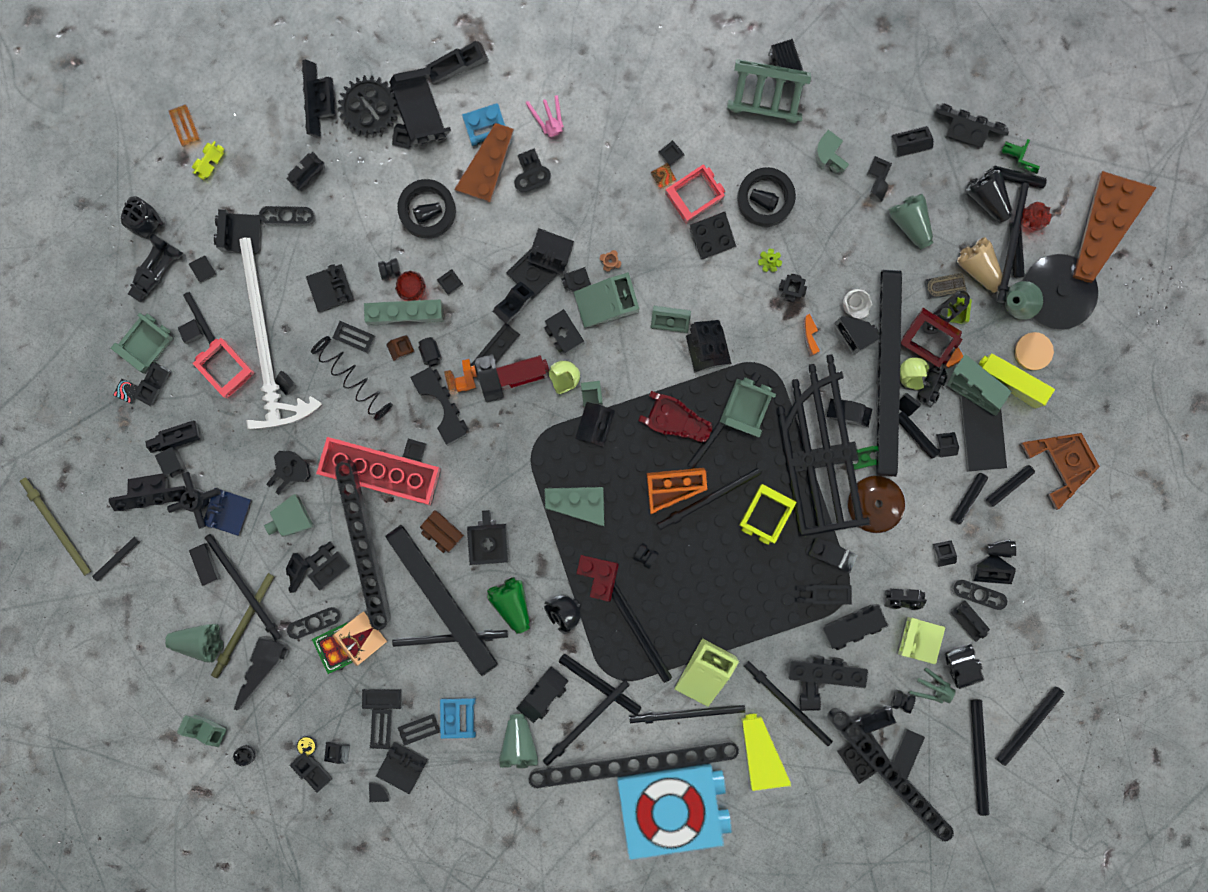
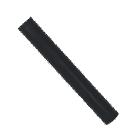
M187 292L183 296L210 344L215 340V337L191 293Z
M134 536L92 576L93 579L98 582L140 540Z

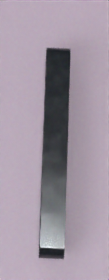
M343 460L336 466L335 475L371 627L376 630H382L390 621L389 607L356 465L351 460ZM342 465L349 467V474L342 472ZM346 484H351L354 487L353 493L346 490ZM351 503L358 505L357 512L350 508ZM355 522H360L363 526V529L357 530L355 528ZM359 541L366 542L367 549H362L359 546ZM364 559L371 562L372 566L370 568L363 564ZM367 579H374L376 586L369 585ZM372 597H377L380 600V604H374ZM376 616H382L384 623H379L376 620Z
M399 525L385 535L395 553L478 673L484 676L498 666L492 653L406 529Z
M839 708L831 709L827 718L839 734L934 836L944 842L951 840L954 831L950 824L846 712ZM841 714V721L835 723V716ZM854 728L855 734L848 737L849 729ZM867 742L868 748L865 751H861V745ZM880 756V763L878 765H874V759ZM893 770V777L887 779L888 772ZM906 784V791L900 793L901 786ZM919 799V805L913 807V802ZM929 813H932L933 816L931 820L926 821V816ZM945 827V832L939 835V830Z

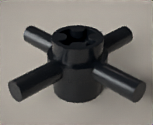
M182 473L187 491L181 496L180 502L167 506V510L169 513L184 508L194 512L198 529L205 528L206 524L201 509L206 508L209 504V499L220 495L221 491L219 488L207 492L194 489L190 473Z

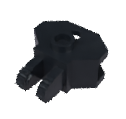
M278 451L274 456L275 474L266 485L270 488L279 478L283 479L284 482L275 492L280 495L289 484L307 482L311 478L310 466L295 452Z

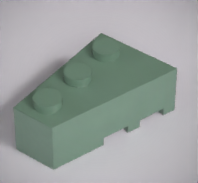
M603 487L545 489L546 509L604 526Z

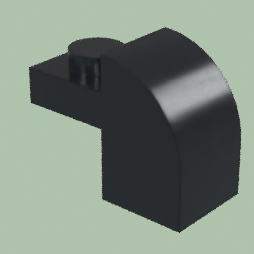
M520 281L511 288L505 299L496 305L492 312L507 324L522 312L535 293Z
M494 355L476 358L477 373L485 401L504 398Z
M830 398L826 417L837 420L834 399ZM842 400L845 421L862 427H869L873 409L861 403Z
M817 537L809 552L811 557L848 573L851 572L858 556L843 547Z

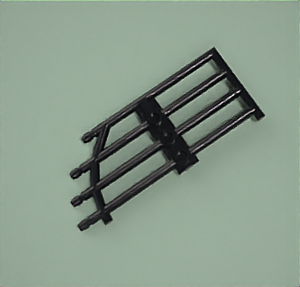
M832 354L826 356L829 376L818 380L815 364H809L811 385L801 394L798 379H793L792 388H794L795 402L788 416H785L784 406L778 407L777 410L793 500L796 502L795 511L800 537L871 525L870 518H863L853 465V461H859L856 442H849L838 380L843 379L844 375L843 371L836 372ZM830 383L842 444L830 446L820 392L821 387ZM812 394L814 396L823 446L816 449H811L803 405ZM796 415H798L804 451L793 453L789 428ZM846 464L855 520L844 521L834 465ZM815 468H827L837 523L825 525ZM808 470L818 525L806 528L796 472Z

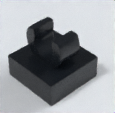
M535 148L517 155L524 172L537 166H542Z

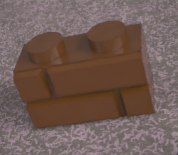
M434 510L420 526L423 530L421 534L426 539L430 540L432 538L437 542L435 546L442 553L445 551L450 553L465 536L437 510Z

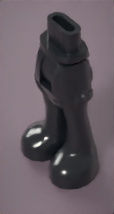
M154 234L149 239L153 247L142 265L137 267L133 284H130L131 289L128 292V295L139 302L142 301L145 295L148 296L156 284H159L160 278L174 259H178L183 255L182 251ZM165 250V254L162 257L161 261L154 269V271H152V266L154 265L158 257L161 255V253Z

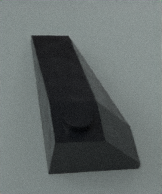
M267 635L258 638L249 661L253 664L245 673L244 678L247 682L240 688L234 710L242 709L279 665L281 660H285L289 651L287 643L280 640L275 641L274 638Z

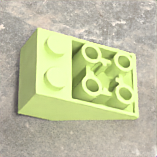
M702 638L674 689L708 707L730 679L739 661L735 655Z

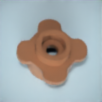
M612 250L609 253L601 254L600 260L604 264V271L609 272L613 268L621 267L617 251Z

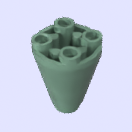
M923 194L915 197L912 195L903 200L904 204L890 207L888 210L891 218L919 249L928 247L933 243L927 203Z
M205 624L168 633L165 639L166 647L172 651L207 663L215 661L218 652L223 650L224 643L223 640H220V627L218 624Z
M523 714L510 715L499 757L500 768H509L511 765H516V768H528V766L538 765V757L529 724Z

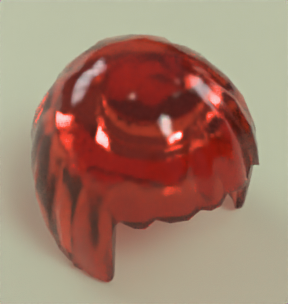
M407 271L397 278L395 291L403 300L417 301L424 296L426 283L419 272Z

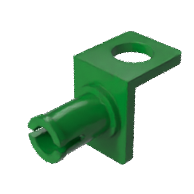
M1027 139L1025 146L1023 145L1022 147L1006 141L1002 153L1017 157L1018 168L1038 174L1040 166L1023 160L1030 139Z

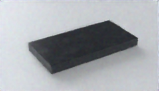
M961 395L967 471L1007 468L1001 409L995 416Z

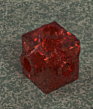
M1042 202L1031 203L1027 208H1024L1022 226L1028 227V229L1033 231L1042 230L1050 224L1052 214L1049 212L1051 207L1045 206Z

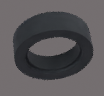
M763 167L750 172L742 181L737 195L738 207L743 217L750 223L760 227H772L783 222L793 209L796 199V192L791 179L784 172L770 167ZM770 180L782 188L785 201L783 207L778 212L771 215H763L756 212L750 206L748 191L756 182Z
M420 179L410 183L402 191L398 199L397 211L407 231L416 237L431 239L441 236L452 226L456 215V206L450 191L442 183L432 179ZM421 192H434L445 203V213L442 219L432 226L417 225L409 216L408 209L411 200Z

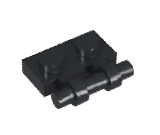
M331 541L326 545H321L318 548L319 550L312 556L309 555L305 558V561L308 563L307 569L311 567L313 570L308 577L319 591L350 567L339 551L331 555L329 551L335 547ZM324 556L327 560L318 566L316 562Z

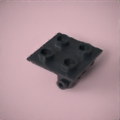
M725 211L690 224L689 229L694 237L701 260L736 247Z
M538 228L527 262L563 275L574 241Z
M332 264L328 266V269L305 276L318 312L354 300L342 264L337 266Z
M720 320L700 321L691 324L692 338H696L692 341L699 343L694 345V348L700 347L695 349L696 358L699 359V362L707 361V359L729 357Z
M394 742L388 750L387 756L376 777L410 795L428 759Z

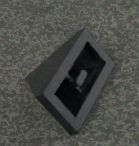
M990 555L976 566L973 581L1012 584L1016 569L999 556Z

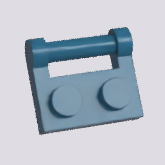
M498 103L462 114L472 147L477 146V143L483 142L489 132L475 136L474 132L492 127L495 123L505 126Z
M475 698L440 699L441 739L476 737V731H474ZM460 705H466V731H461Z

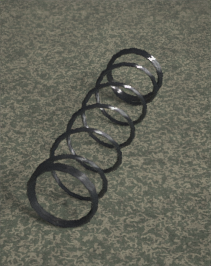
M329 336L323 337L313 346L311 353L317 354L321 351L319 355L320 363L329 362L338 357L332 366L331 375H341L350 370L344 380L343 387L349 389L363 382L355 399L357 402H361L376 395L369 405L368 414L374 415V421L381 419L393 407V404L389 402L379 411L370 413V407L380 394V391L365 399L358 400L357 396L368 378L353 386L345 387V382L356 365L341 373L333 374V368L344 352L329 360L321 361V354L331 341Z

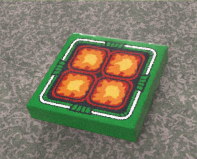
M348 622L312 639L327 674L353 663L333 637Z

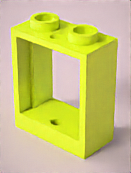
M761 484L739 526L743 527L741 531L750 536L753 533L760 536L758 540L767 545L770 542L774 544L796 502ZM761 495L786 507L772 536L747 524Z

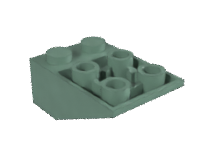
M629 272L574 291L584 328L639 312V305Z

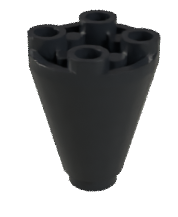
M991 168L984 172L985 176L980 179L974 178L967 183L968 188L966 191L995 220L1002 223L1013 216L1011 213L1012 207L1001 170Z

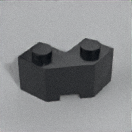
M550 666L516 709L532 723L538 718L542 720L549 712L547 707L556 696L560 698L567 690L564 686L568 683V680Z

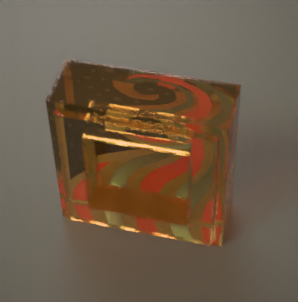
M668 163L651 172L659 189L676 181V177Z
M451 370L444 371L448 390L450 392L456 391L453 372Z

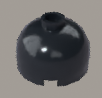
M556 595L544 603L547 604L544 606L547 616L552 624L556 622L560 626L558 630L561 633L568 634L578 625L581 616L579 609L581 607L576 599H571L566 595Z

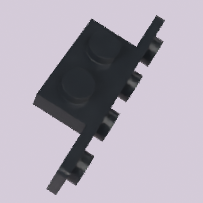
M305 59L302 60L306 133L314 137H321L320 118L335 115L333 78L328 76L317 79L316 63Z
M945 103L937 104L935 107V112L952 117L946 136L982 148L989 130L1005 136L1009 134L1007 125L1002 122L996 121L992 123L984 116L978 115L975 117L966 110L960 109L957 111Z
M162 473L128 479L127 495L111 497L108 502L114 511H124L151 505H162L169 502H180L181 496L187 490L185 486L168 488V477Z
M815 655L813 658L808 657L807 662L791 660L788 678L795 681L866 688L868 669L850 667L841 658L827 660L823 656Z

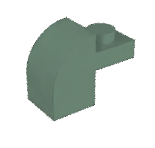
M829 129L816 147L815 158L822 169L828 163L832 171L843 174L849 163L835 154L843 140Z
M185 715L177 733L181 736L195 738L205 745L219 747L227 729L204 717Z

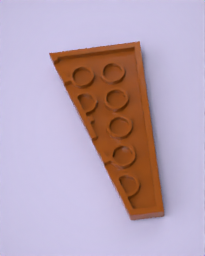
M1104 171L1100 173L1073 278L1089 283L1094 281L1157 187Z

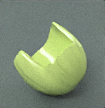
M917 357L905 360L900 365V381L903 386L914 390L924 388L922 377H927L929 365L925 360Z
M558 361L550 367L549 377L556 393L563 394L568 392L579 383L580 371L569 361Z

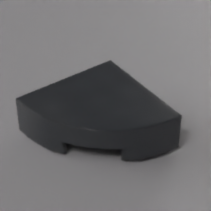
M369 782V802L390 801L387 791L381 785Z

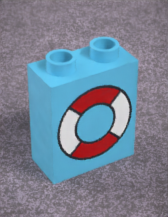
M710 763L617 777L629 860L724 846L722 834L732 833L728 809L718 811L716 795L726 794L722 770L712 771Z

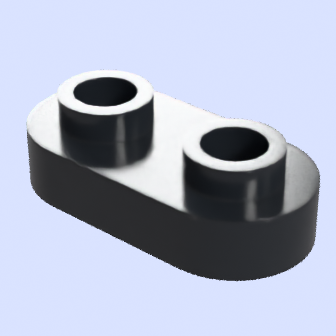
M537 166L518 174L514 179V186L520 192H528L547 184L550 181L551 173L545 166ZM539 172L544 173V177L542 179H539L537 177V174ZM521 179H526L527 184L525 186L520 185Z

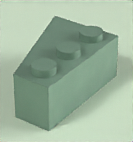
M966 354L953 371L946 385L995 416L1012 392L1006 385L999 382Z

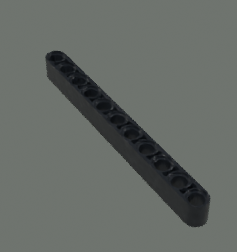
M881 270L880 339L878 351L876 436L878 451L876 450V476L896 477L898 473L902 307L901 270Z
M726 740L533 769L528 781L533 788H545L728 761L738 756L739 748L735 742ZM728 745H732L735 748L734 753L731 755H727L724 752L725 747ZM708 748H713L716 751L715 755L711 758L705 756ZM689 751L696 752V758L692 761L686 759V754ZM669 754H675L677 756V761L675 763H669L667 761V756ZM652 756L658 759V763L655 766H650L647 763V760ZM630 760H637L639 766L636 769H631L628 766ZM612 762H616L620 765L618 771L612 772L609 769V765ZM597 765L601 771L599 774L594 775L590 772V767ZM573 768H578L581 770V775L573 777L570 771ZM553 771H559L562 774V778L554 780L551 774ZM540 774L543 777V781L535 783L532 780V776Z

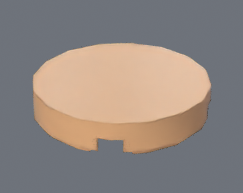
M1037 332L1028 333L1022 336L1015 345V358L1019 365L1025 369L1040 370L1046 367L1053 358V344L1044 334Z

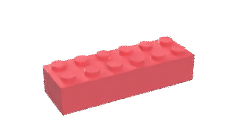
M326 438L316 474L336 479V466L343 460H351L356 465L360 486L431 505L441 468L334 438ZM342 465V472L349 474V467Z

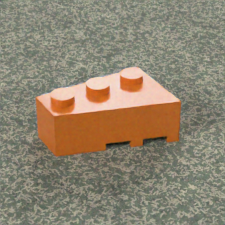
M704 468L646 473L651 514L707 490L706 470Z

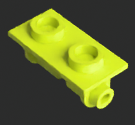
M215 141L205 145L202 150L204 155L201 159L197 158L191 167L194 169L192 174L198 172V177L202 180L208 178L214 169V166L209 164L210 160L217 164L224 154L222 146H214Z

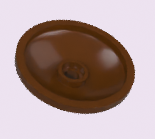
M870 476L857 482L863 518L869 517L871 525L860 526L859 528L870 533H883L894 528L902 519L905 511V498L900 487L891 479L883 476ZM850 491L847 501L848 513L851 519L855 520ZM877 500L881 501L882 503L880 508L876 507L875 502Z

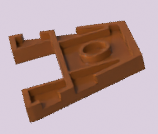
M1082 433L1021 443L1028 459L1047 450L1065 483V486L1048 494L1056 510L1060 509L1100 467Z

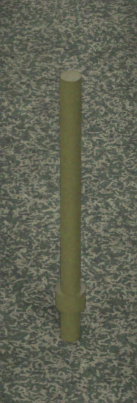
M26 477L19 482L28 493L27 497L29 500L35 503L83 575H88L91 572L41 500L38 490L33 488Z
M270 573L266 575L255 595L259 604L275 577ZM251 605L248 607L223 654L220 653L217 659L218 663L211 673V676L214 678H218L224 666L228 665L231 659L229 658L255 613Z

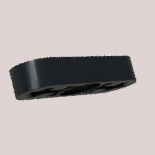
M265 206L259 211V218L267 225L308 226L314 223L315 213L309 207ZM270 211L271 214L277 215V211H279V221H277V218L274 216L269 217V220H267V218L264 217V214H267V212ZM285 211L292 212V218L289 221L282 219V214ZM296 211H298V215H305V212H308L311 217H308L307 221H305L303 217H297Z
M957 291L932 313L949 323L968 307L970 296L965 291ZM957 297L960 299L964 297V304L960 302L955 308L953 305L957 302ZM949 308L952 311V315L944 317L941 314V310ZM924 321L923 329L926 333L935 334L939 331L936 327H928L929 323Z
M956 580L952 584V592L957 597L995 610H1002L1007 605L1008 600L1003 593L966 580ZM963 583L964 588L971 589L970 598L968 597V592L962 591L959 593L957 585ZM978 589L984 591L985 596L982 600H977L974 596L975 591ZM989 592H991L990 597L992 598L1000 596L1002 604L995 606L996 602L988 600Z
M330 607L294 621L288 625L287 634L292 639H299L337 624L342 617L341 611L336 607ZM329 611L337 613L335 621L332 619L325 620L327 624L324 625L320 614L323 613V617L330 615ZM313 617L317 618L320 622L316 629L311 628L309 625V621ZM302 621H305V627L309 632L306 633V629L299 631L298 636L296 633H292L294 625L301 627L304 625Z

